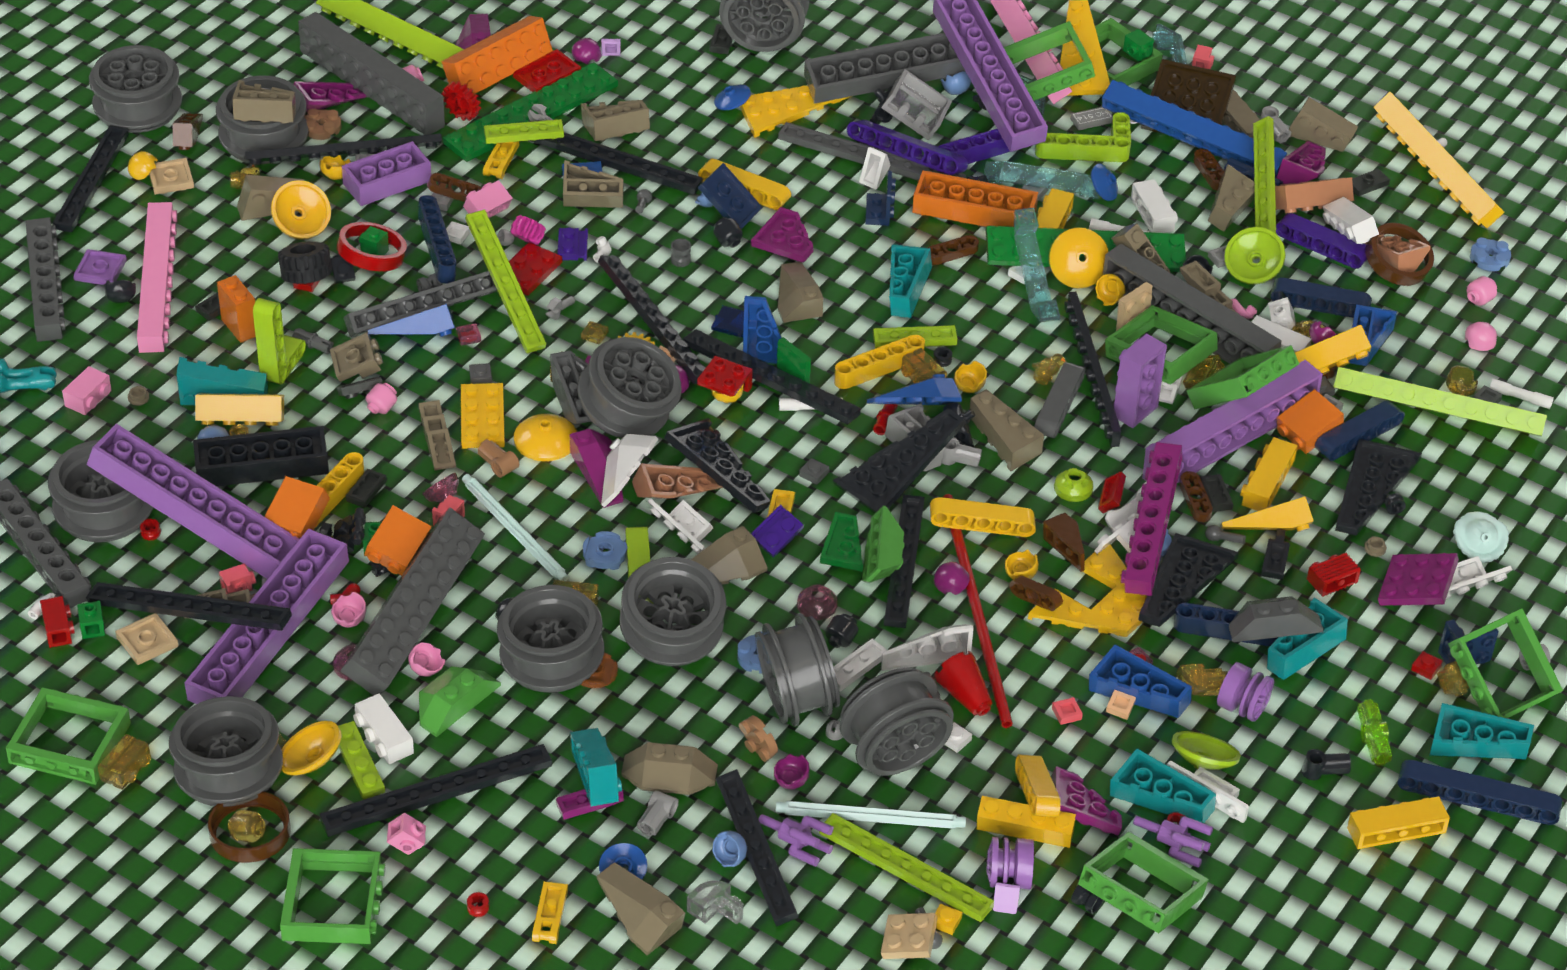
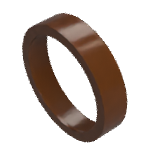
M1386 223L1377 228L1379 234L1370 238L1365 248L1370 266L1383 279L1397 285L1411 286L1421 282L1434 263V253L1429 242L1418 231L1404 224ZM1394 234L1408 241L1415 239L1430 245V250L1424 258L1425 268L1417 272H1405L1392 267L1382 258L1378 251V236Z
M261 792L257 794L258 798L244 804L223 807L224 803H218L208 818L209 837L214 850L228 860L242 863L261 861L278 853L288 842L291 833L289 812L282 800L270 793ZM245 807L268 809L281 819L284 826L280 834L273 840L252 848L232 847L221 842L216 837L220 822L231 812Z

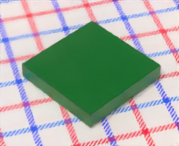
M782 337L778 340L777 368L810 383L811 358L786 338Z

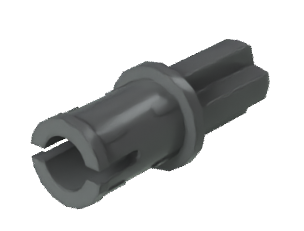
M298 328L294 330L292 337L305 340L308 348H315L325 354H330V349L333 348V342L319 337L317 333L312 334Z

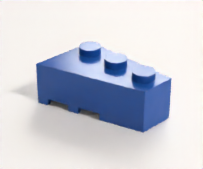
M1356 304L1352 328L1362 325L1371 345V350L1368 352V356L1359 360L1353 358L1349 360V363L1362 366L1368 365L1394 330L1397 311Z

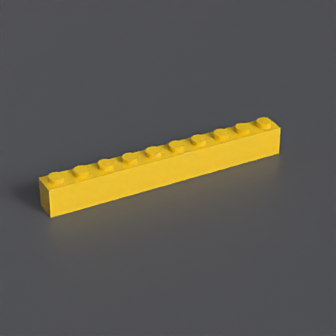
M1391 92L1373 107L1378 112L1376 117L1383 124L1385 122L1388 123L1386 127L1393 135L1395 133L1398 134L1396 138L1404 146L1406 144L1409 145L1407 150L1414 157L1416 155L1420 157L1417 161L1424 168L1427 166L1430 168L1428 170L1429 174L1435 180L1439 178L1440 181L1438 183L1446 191L1448 189L1452 191L1449 195L1456 202L1459 200L1462 202L1460 207L1467 214L1470 212L1473 214L1470 218L1478 226L1482 223L1488 228L1505 213Z

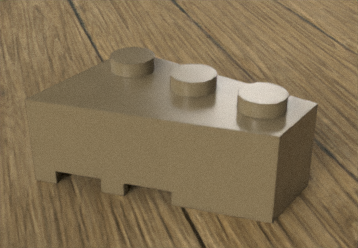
M242 80L238 81L232 98L234 120L243 122L252 120L263 123L274 121L284 124L294 121L296 115L295 92L275 87L268 90L261 88V84L255 83L254 86L245 85V82Z
M1308 97L1290 125L1289 130L1292 132L1291 137L1343 152L1354 136L1358 126Z
M642 100L618 101V105H606L605 102H599V106L587 107V103L581 104L582 124L595 141H604L608 138L622 137L625 134L640 133L643 130L650 129L649 108Z
M564 160L563 206L623 208V178L601 171L599 173L588 170V167H579Z
M1229 164L1220 179L1208 222L1224 232L1255 197L1254 181Z
M246 175L237 204L241 221L272 216L271 202L277 190L288 182L304 181V179Z

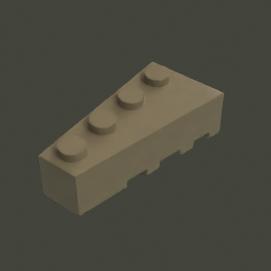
M986 389L971 398L970 409L975 413V417L971 420L980 432L987 436L989 444L997 449L998 456L1001 460L1006 461L1010 472L1042 454L1044 434Z

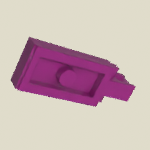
M581 790L557 797L556 805L563 820L624 801L623 790L618 792L619 802L591 807L586 791Z

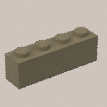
M1233 89L1223 124L1234 131L1245 133L1254 139L1253 123L1260 119Z

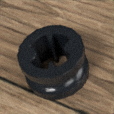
M938 347L934 351V363L940 367L949 366L952 363V351L947 347Z
M1390 494L1384 500L1386 509L1390 514H1399L1406 508L1401 494Z

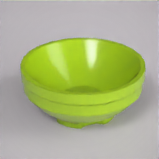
M1071 468L1057 475L1054 490L1060 498L1066 501L1080 502L1092 495L1093 481L1087 473L1077 468ZM1069 476H1079L1081 479L1072 480Z

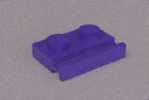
M559 228L557 254L562 256V260L578 261V258H584V261H587L588 228H585V231H579V228Z
M780 504L751 535L756 539L758 545L774 558L804 528V525Z

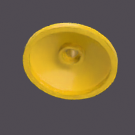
M291 181L281 186L273 196L271 215L276 226L284 234L295 239H310L319 235L327 227L331 217V207L325 193L316 185L307 181ZM296 211L300 212V217L295 215Z
M1072 228L1064 231L1054 240L1049 252V265L1054 276L1062 284L1071 288H1086L1096 284L1097 280L1103 276L1105 254L1109 251L1104 240L1096 232L1086 228ZM1080 254H1083L1085 256V260L1083 262L1079 260Z
M538 414L525 419L517 426L514 432V444L517 450L527 458L537 461H554L570 454V434L577 432V429L570 421L559 415Z
M320 721L301 729L293 735L281 749L283 753L282 772L287 775L297 776L313 772L324 766L335 754L341 741L342 734L337 724L332 721Z

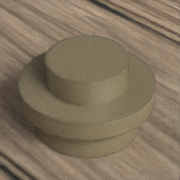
M135 386L130 389L128 401L131 404L139 406L148 402L149 393L144 387Z
M1380 537L1369 538L1364 546L1365 552L1374 557L1384 555L1387 549L1385 541Z

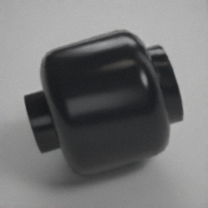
M725 217L715 224L713 233L720 245L733 248L740 244L743 231L734 219Z
M848 614L834 616L825 630V635L829 639L828 643L835 648L850 646L858 634L857 621Z

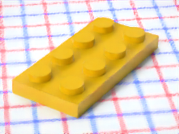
M503 383L461 384L462 449L479 448L486 439L493 441L499 447H505Z

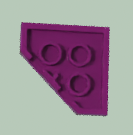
M780 207L751 239L752 247L803 263L814 252L812 241L809 240L806 228L801 223L799 213Z
M1056 766L1052 773V781L1060 797V811L1076 814L1075 820H1078L1083 825H1091L1105 833L1119 835L1122 829V815L1116 810L1111 812L1104 805L1106 800L1094 789L1089 791L1082 784L1084 780L1078 774Z

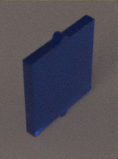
M722 306L718 315H715V321L711 326V330L743 338L744 311Z

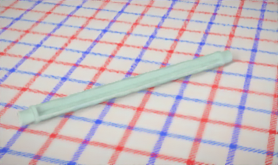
M465 474L462 477L466 488L555 579H558L561 583H565L569 579L565 569L476 478L471 477L469 474Z
M796 801L776 802V812L793 816L829 818L834 813L845 820L956 829V827L965 828L966 817H958L955 814Z

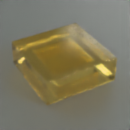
M589 321L581 333V339L600 345L608 334L609 327Z

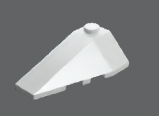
M626 434L621 440L617 438L610 445L609 448L612 450L608 454L601 502L603 507H606L619 494L630 479V476L640 466L644 456L650 453L658 441L656 436Z
M962 624L942 627L882 652L881 669L882 671L939 664L960 652L967 655L968 651H971L973 626Z

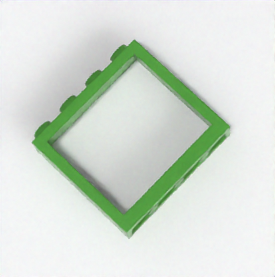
M1112 18L1095 26L1099 42L1108 38L1121 48L1124 46L1125 35L1131 33V31ZM1153 47L1152 55L1144 58L1140 63L1115 76L1107 71L1110 83L1112 80L1129 86L1158 71L1163 54Z
M1070 21L1003 47L1012 64L1070 41L1076 47L1083 62L1025 85L1033 101L1095 77L1092 62Z
M1154 305L1105 339L1106 357L1120 362L1119 356L1121 352L1125 349L1127 350L1132 346V342L1153 327L1195 344L1173 362L1165 360L1162 381L1170 385L1218 350L1217 332Z
M1292 345L1239 358L1186 391L1194 410L1245 398L1298 366L1299 362ZM1246 385H1247L1248 390H1249L1248 392H1246V389H1245V387H1244V386H1246Z
M1523 608L1448 643L1451 655L1456 659L1461 675L1466 680L1471 690V695L1476 700L1482 713L1509 718L1563 691ZM1507 623L1541 693L1500 713L1466 642Z
M42 687L6 746L9 764L96 785L131 724L129 709L121 705H113L100 700L88 699L79 695ZM47 707L112 723L91 761L25 745Z
M1128 831L1083 866L1078 885L1159 934L1203 898L1209 879ZM1124 857L1182 892L1183 895L1166 909L1162 910L1103 873Z
M293 848L280 923L282 941L371 944L372 934L377 933V920L374 918L380 912V900H377V897L382 895L383 881H380V876H385V863H381V853L376 851ZM303 870L372 872L364 925L295 922Z

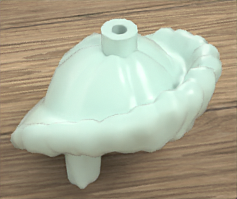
M1478 511L1468 512L1460 517L1454 525L1453 534L1455 535L1457 546L1469 559L1479 556L1480 561L1485 563L1492 562L1504 554L1509 541V531L1505 524L1495 517Z

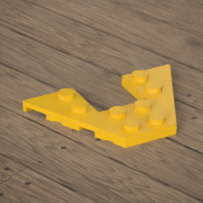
M1110 544L1098 554L1094 552L1085 560V570L1082 571L1113 589L1097 605L1089 609L1057 590L1062 596L1063 604L1054 611H1049L1036 605L1028 613V619H1045L1052 621L1051 624H1064L1067 627L1084 629V627L1095 628L1100 633H1113L1117 636L1127 637L1142 623L1138 618L1147 596L1125 593V584L1121 583L1122 571L1126 570L1127 567Z

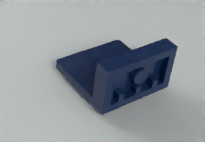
M888 170L887 194L867 193L865 225L889 226L890 218H894V206L890 205L895 203V191L892 190H895L896 178H892V171Z
M1454 619L1446 621L1438 650L1450 671L1460 668L1456 659L1451 655L1448 643L1465 635L1463 629L1457 625ZM1497 628L1466 642L1476 665L1484 664L1491 660L1499 632Z

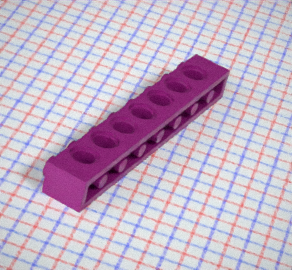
M1156 442L1154 451H1150L1149 463H1151V466L1146 468L1145 480H1147V483L1142 485L1141 497H1143V500L1138 502L1137 507L1139 518L1134 519L1133 531H1135V535L1130 536L1129 548H1131V552L1126 554L1125 566H1127V569L1123 570L1121 575V583L1125 584V593L1152 596L1183 460L1182 445Z

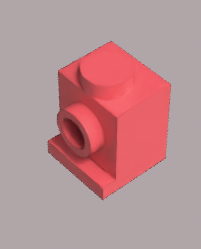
M1198 45L1193 56L1192 66L1211 70L1215 57L1212 55V47Z
M448 495L444 502L438 505V508L434 507L432 509L433 526L449 508L465 517L464 500Z
M245 564L219 572L221 588H225L226 594L249 589V592L253 591L252 584L256 583L253 571H248Z

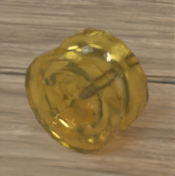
M238 424L230 428L229 434L230 436L249 434V430L245 425Z

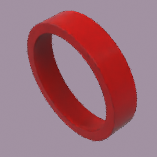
M354 222L345 225L340 230L337 243V251L344 260L354 266L371 271L397 269L403 264L407 249L405 239L398 232L384 225L371 222ZM372 226L388 232V243L394 246L398 252L391 255L368 254L354 248L348 243L346 238L360 236Z

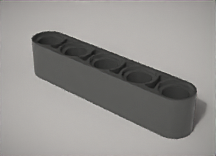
M1068 362L1063 364L1035 423V428L1044 436L1056 438L1085 375V367Z

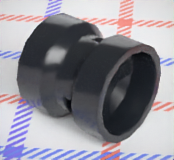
M1080 885L1076 887L1071 897V901L1074 904L1085 906V910L1091 914L1097 912L1104 901Z

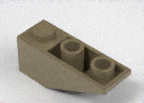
M1138 223L1125 226L1111 238L1116 246L1123 244L1170 273V270Z

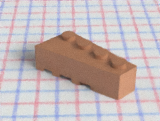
M1352 177L1275 186L1276 210H1284L1285 213L1297 212L1296 208H1301V211L1313 210V206L1323 209L1322 206L1342 197L1347 198L1349 201H1354Z

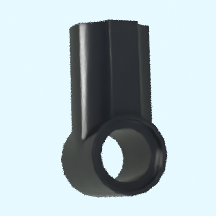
M1312 749L1306 754L1302 766V774L1309 780H1318L1325 774H1349L1351 771V759L1349 754L1346 753L1325 754L1318 749Z

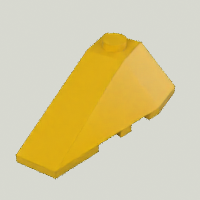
M1302 497L1222 522L1220 526L1221 529L1233 530L1297 529V532L1309 529V525L1314 521L1306 497Z

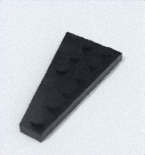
M948 408L927 421L924 427L916 432L915 430L907 434L908 437L900 442L895 441L869 457L868 461L858 468L857 466L849 470L850 473L842 478L837 477L833 482L874 513L883 505L889 509L966 422L961 416Z
M709 418L666 432L664 439L684 454L688 460L696 464L704 473L714 479L718 485L726 489L734 498L743 503L748 510L756 513L769 507L771 502L759 485L751 481L752 475L749 471L742 469L743 463L728 443L722 442L720 432L713 430L711 427L712 422Z
M1359 439L1335 531L1357 536L1384 504L1385 498L1394 492L1420 461L1422 453Z
M1175 533L1156 575L1152 596H1147L1138 620L1160 627L1175 614L1176 607L1179 604L1189 602L1237 559L1239 552Z

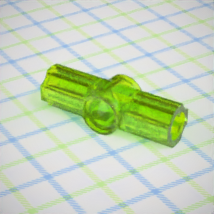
M1364 700L1357 707L1361 722V739L1363 743H1367L1371 761L1376 763V765H1385L1392 760V752L1388 742V725L1386 721H1382L1378 703H1375L1373 700Z

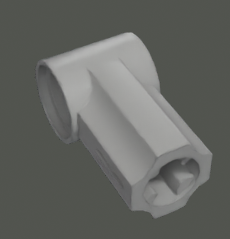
M1273 106L1264 107L1260 120L1267 116L1273 118L1274 139L1280 144L1286 142L1291 137L1292 132L1278 117V109Z
M953 437L945 446L942 464L953 465L955 462L978 467L982 449L959 444V441Z
M655 790L649 799L648 808L637 823V828L646 836L656 835L665 820L674 816L678 807V799Z

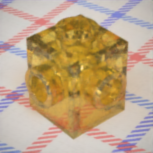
M1457 662L1446 664L1444 666L1445 669L1437 673L1439 684L1444 694H1455V696L1466 694L1469 686L1462 677Z

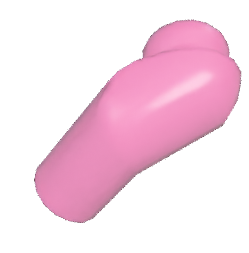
M1231 299L1233 301L1232 308L1240 316L1252 319L1257 314L1256 308L1252 305L1245 309L1237 299Z

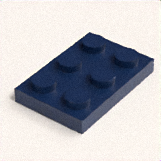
M724 163L698 186V189L724 218L734 219L741 229L763 208Z

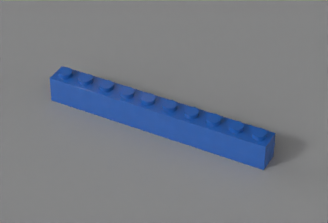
M1112 80L1102 97V108L1114 113H1126L1133 121L1197 148L1207 149L1212 154L1229 160L1232 157L1251 167L1254 165V139L1245 133H1239L1226 125L1217 124L1210 118L1198 116L1193 111H1186L1179 108L1176 104L1162 101L1157 96L1148 95L1140 89L1127 86L1123 82ZM1274 147L1275 178H1277L1283 158L1287 156V152L1279 147Z

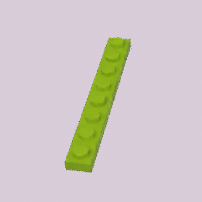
M1267 116L1253 123L1255 227L1266 228L1276 234L1273 118Z
M481 210L467 214L465 220L526 354L546 348L543 335L486 211Z
M834 813L824 822L833 826L832 834L827 835L819 831L820 835L979 922H982L994 907V900Z

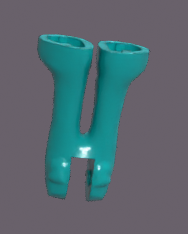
M0 359V393L18 389L37 388L47 390L48 388H53L56 384L55 378L57 373L53 367L39 366L13 369L8 367L5 359Z

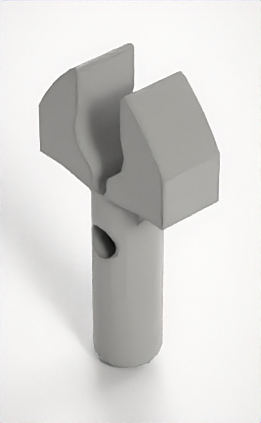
M533 104L531 108L538 112V114H535L532 110L528 112L531 122L553 119L546 115L545 110L547 107L542 104Z
M570 296L564 300L556 297L553 298L547 305V308L551 309V311L547 312L546 316L554 320L559 319L561 310L575 303L574 297Z

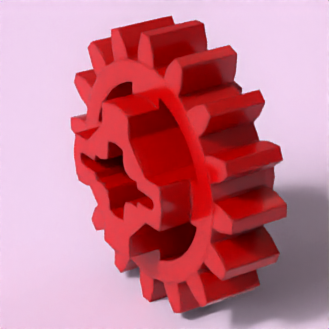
M453 81L443 89L444 91L441 95L444 97L443 102H446L445 108L450 109V114H455L456 118L460 116L463 121L466 119L470 121L479 114L481 107L478 105L481 101L476 100L478 95L473 94V89L467 88V84L462 86L459 81L457 83Z

